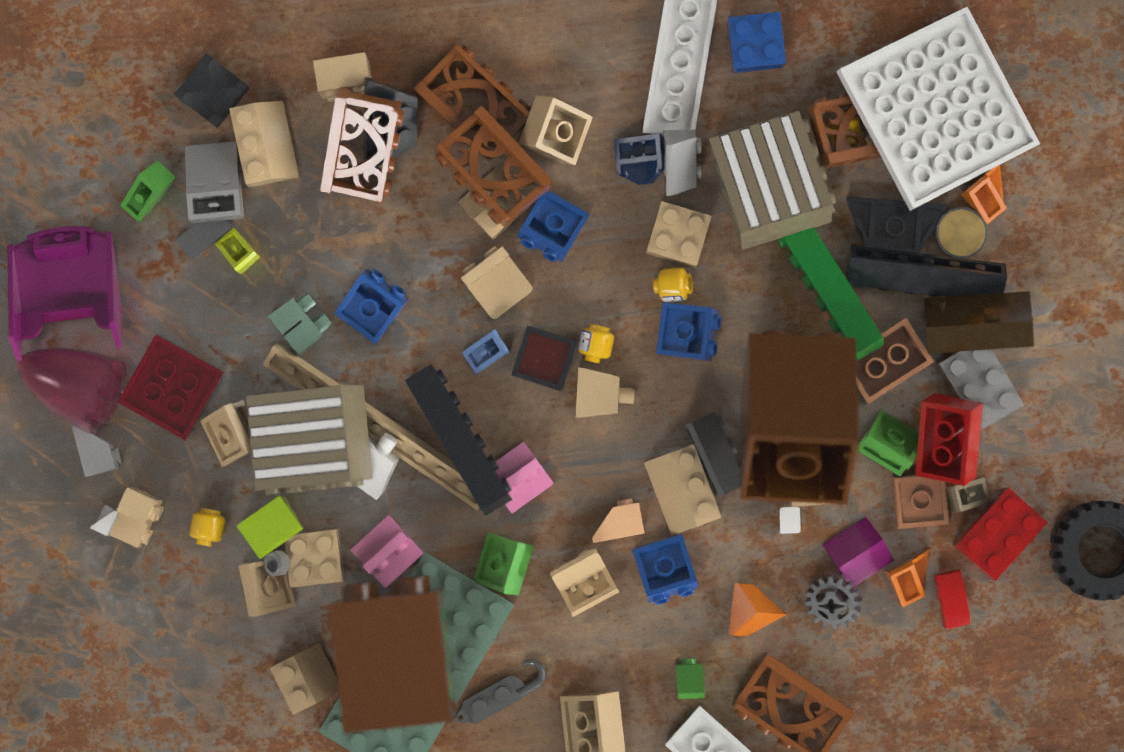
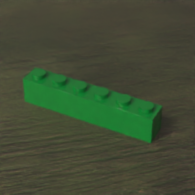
M814 227L776 240L782 249L786 247L790 253L787 257L795 270L799 268L802 272L803 277H801V280L808 291L813 290L817 296L814 301L822 313L824 311L827 312L830 317L828 324L835 334L840 333L842 338H856L857 360L884 345L883 336Z

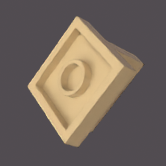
M243 400L234 404H227L200 420L222 467L251 454L247 407Z
M264 560L239 565L249 617L296 607L293 589L290 588L288 571L286 575L271 577L265 571Z

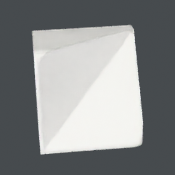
M104 505L96 523L90 528L109 536L119 514L116 512L117 509Z
M781 507L780 530L778 533H799L800 508Z

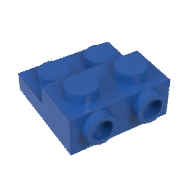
M548 191L539 197L517 237L521 239V244L526 248L534 249L536 247L543 251V256L547 260L563 262L590 214Z
M366 269L356 280L334 314L371 342L377 344L409 299L405 297L406 292L397 285L391 287L383 281L385 276L375 269L371 271Z
M663 302L656 354L711 361L712 356H716L718 351V342L714 340L715 330H719L722 323L718 310L709 307Z
M682 534L632 549L649 603L654 602L655 605L667 603L670 600V596L679 594L680 597H687L694 594V589L699 588Z

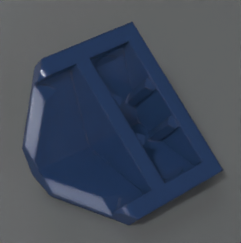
M662 134L614 139L617 175L638 185L654 183L665 169Z

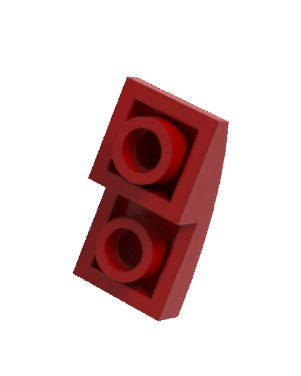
M957 569L935 574L936 598L940 602L942 626L947 630L971 624L961 571Z

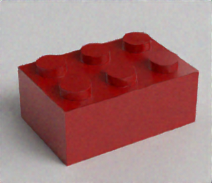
M936 393L922 400L916 476L962 486L967 485L976 478L983 403Z
M1004 487L954 542L953 546L990 580L996 581L1048 522L1009 487Z

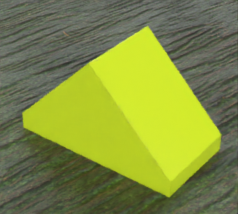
M234 227L215 243L232 267L240 274L261 258Z

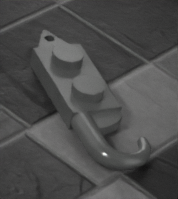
M535 659L523 661V666L532 665L536 667L538 675L534 680L524 685L517 676H506L462 701L463 706L455 717L454 722H474L476 725L539 689L546 680L545 667ZM459 715L463 716L462 720L458 718Z

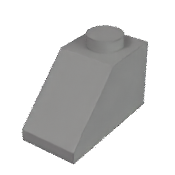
M81 425L72 426L85 477L119 469L118 463H121V455L118 448H114L111 442Z

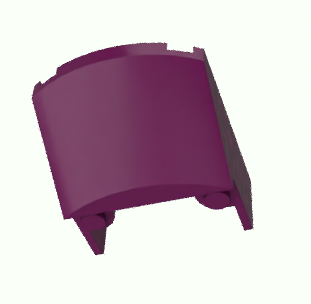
M85 226L57 227L29 234L26 236L27 240L13 246V243L7 246L8 338L17 361L22 360V340L36 338L42 332L43 323L94 317L98 327L111 329L116 348L122 347V306L111 232L106 231V234L93 231L92 227Z

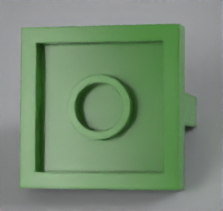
M880 409L870 428L859 442L858 451L898 476H901L905 469L910 468L917 455L919 432Z
M488 532L473 580L477 584L493 590L519 596L533 545Z

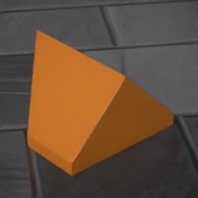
M1000 165L986 172L960 194L971 208L980 214L987 225L1006 209L1003 203Z
M930 549L884 571L902 608L926 596L924 587Z
M734 583L729 635L749 636L787 615L754 584Z

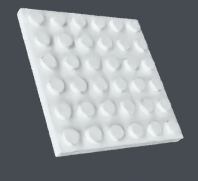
M968 7L836 71L910 211L1040 144Z

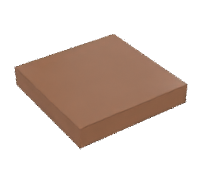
M916 475L892 477L896 529L949 525L946 482Z

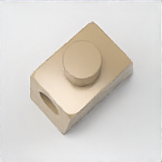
M578 368L575 418L617 414L618 403L634 404L635 388H619V376Z

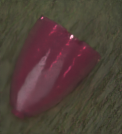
M46 348L29 351L22 355V360L16 363L19 377L37 400L59 418L93 435L97 434V428L101 424L106 426L114 415L119 404L117 401L123 393L120 391L121 379L127 375V367L123 361L104 354L73 348Z

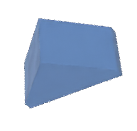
M496 330L491 331L462 352L475 374L510 353Z

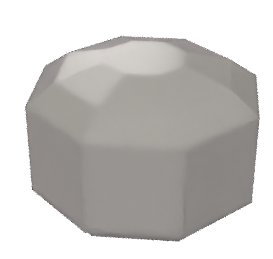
M282 550L270 552L264 559L265 571L271 577L286 575L290 567L289 558Z

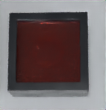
M527 325L511 376L561 392L577 341Z

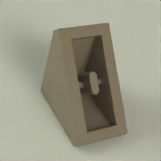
M984 477L974 479L965 486L955 484L946 487L951 512L958 513L991 502Z

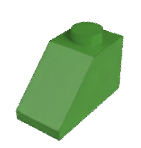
M159 161L154 162L138 175L120 206L138 222H141L165 196L176 177Z
M681 658V663H675L676 695L678 699L705 698L703 664L701 662L697 663L696 658Z

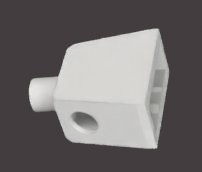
M384 433L379 442L369 438L373 479L363 480V485L358 486L375 500L384 493L399 461L398 456L391 452L397 444V440L388 433Z

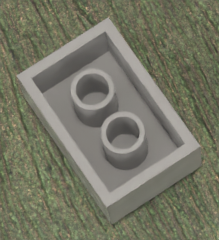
M992 349L956 352L935 364L954 397L983 403L981 430L1024 406Z

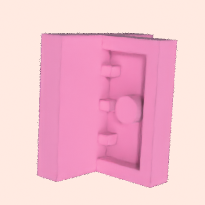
M524 441L496 461L499 466L496 473L500 479L505 476L512 488V491L508 492L512 500L505 504L512 514L554 484Z
M390 515L383 519L351 549V552L363 564L362 567L369 574L372 573L384 588H387L424 554Z

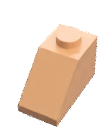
M632 498L617 501L618 506L612 507L592 536L593 543L644 534L639 502L633 503Z

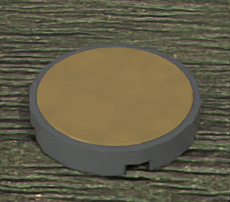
M958 207L947 211L941 216L936 224L935 239L944 254L950 257L966 259L982 250L987 241L988 230L984 219L979 213L970 208Z

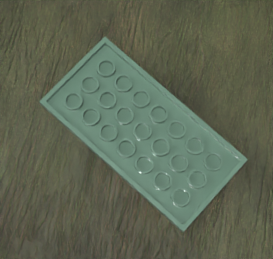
M424 552L410 577L429 575L431 589L443 588L456 704L515 604L485 586L477 584L473 579L431 554ZM338 698L320 728L319 733L351 752H428L445 722L343 734L340 698Z

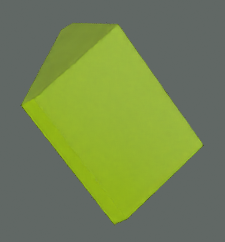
M281 495L237 525V528L260 559L303 529L287 499Z

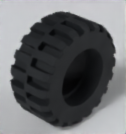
M1101 500L1076 505V508L1068 510L1063 515L1064 518L1058 521L1054 527L1056 528L1055 534L1051 535L1050 538L1052 550H1049V557L1053 559L1054 563L1052 568L1055 573H1058L1062 584L1068 586L1070 591L1075 594L1099 601L1121 599V596L1124 595V558L1114 572L1106 575H1096L1086 570L1081 564L1078 548L1084 533L1095 526L1113 528L1121 535L1124 542V505Z

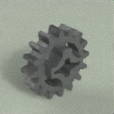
M834 573L830 574L829 579L821 575L819 582L814 580L811 588L806 592L809 598L806 599L805 605L811 606L807 612L808 615L815 614L814 622L823 621V628L825 629L828 624H832L833 630H837L839 624L844 629L847 628L849 621L854 623L857 618L856 615H859L862 609L859 605H861L863 598L856 597L860 592V588L853 589L854 581L845 582V575L843 574L839 579H836ZM827 588L826 592H821V594L818 595V593L822 589ZM847 608H850V610L847 613L841 615L842 610H847Z

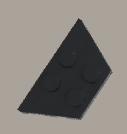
M364 77L365 95L392 101H402L400 110L405 111L402 126L397 125L396 134H400L398 149H393L392 157H396L417 144V97L414 93L398 90L392 85H383L374 82L372 78ZM374 111L369 116L372 122L377 116H382L379 119L382 125H386L389 122L388 114L383 111ZM364 130L363 161L378 151L373 139L366 130ZM388 132V133H385V134H382L383 137H384L385 140H386V143H387V140H388V134H389V132ZM383 159L379 164H377L376 166L382 165L383 162H384V159Z
M846 197V203L864 246L916 253L921 252L925 242L947 209L946 204L924 203L910 211L905 201Z

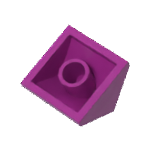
M866 517L822 545L840 574L845 575L844 580L846 582L854 581L852 588L894 561L884 540Z

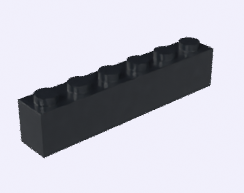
M850 245L846 267V279L854 287H872L882 291L897 290L907 294H929L932 297L1004 293L1008 277L1005 263Z
M431 364L405 380L406 384L483 514L486 516L510 502L512 498L508 492L512 491L511 486L505 476L500 479L496 473L499 466L492 455L487 457L483 451V448L487 446L480 434L474 435L470 427L474 424L467 412L461 414L457 406L461 402L453 390L448 392L445 387L448 380L442 370L436 371Z

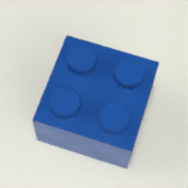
M780 12L728 17L726 23L732 73L784 68L786 58Z

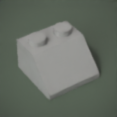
M663 130L664 183L666 196H672L697 187V179L701 178V163H696V154L701 153V138H696L695 130Z

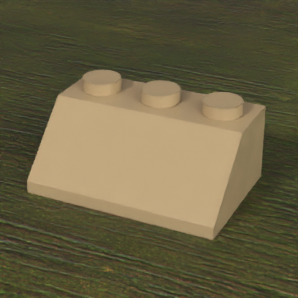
M283 101L259 102L229 108L245 184L249 188L300 177Z
M694 444L644 462L671 536L722 518Z
M619 691L560 696L566 752H625Z

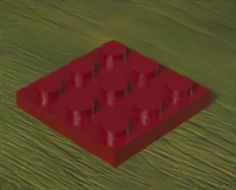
M156 334L117 403L187 441L225 373Z

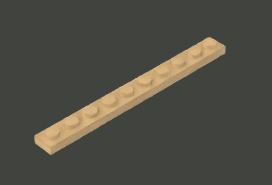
M278 342L272 347L263 363L265 367L299 390L340 385ZM365 402L368 437L379 442L384 433L390 434L397 440V444L391 451L393 454L477 511L479 510L478 504L452 460Z

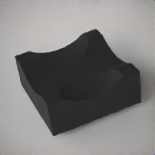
M206 53L192 74L174 94L218 129L230 114L229 108L237 105L249 87Z

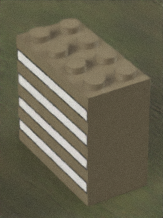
M799 111L709 138L710 158L741 250L832 222V213L835 212L833 205L835 204V197L832 189H827L825 182L827 175L824 166H819L817 157L819 153L815 141L810 142L809 133L811 131L806 118L802 119Z
M339 385L246 396L255 491L265 490V495L361 486L363 485V480L373 479L364 385Z

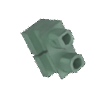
M309 293L302 295L296 300L292 298L268 316L299 356H302L314 343L324 336L323 332L332 324L324 312L320 313L313 320L307 315V312L317 305Z

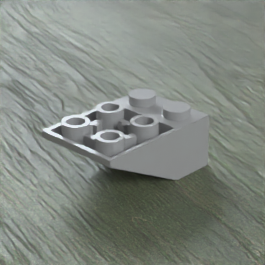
M237 142L185 146L186 198L189 221L194 224L244 219Z

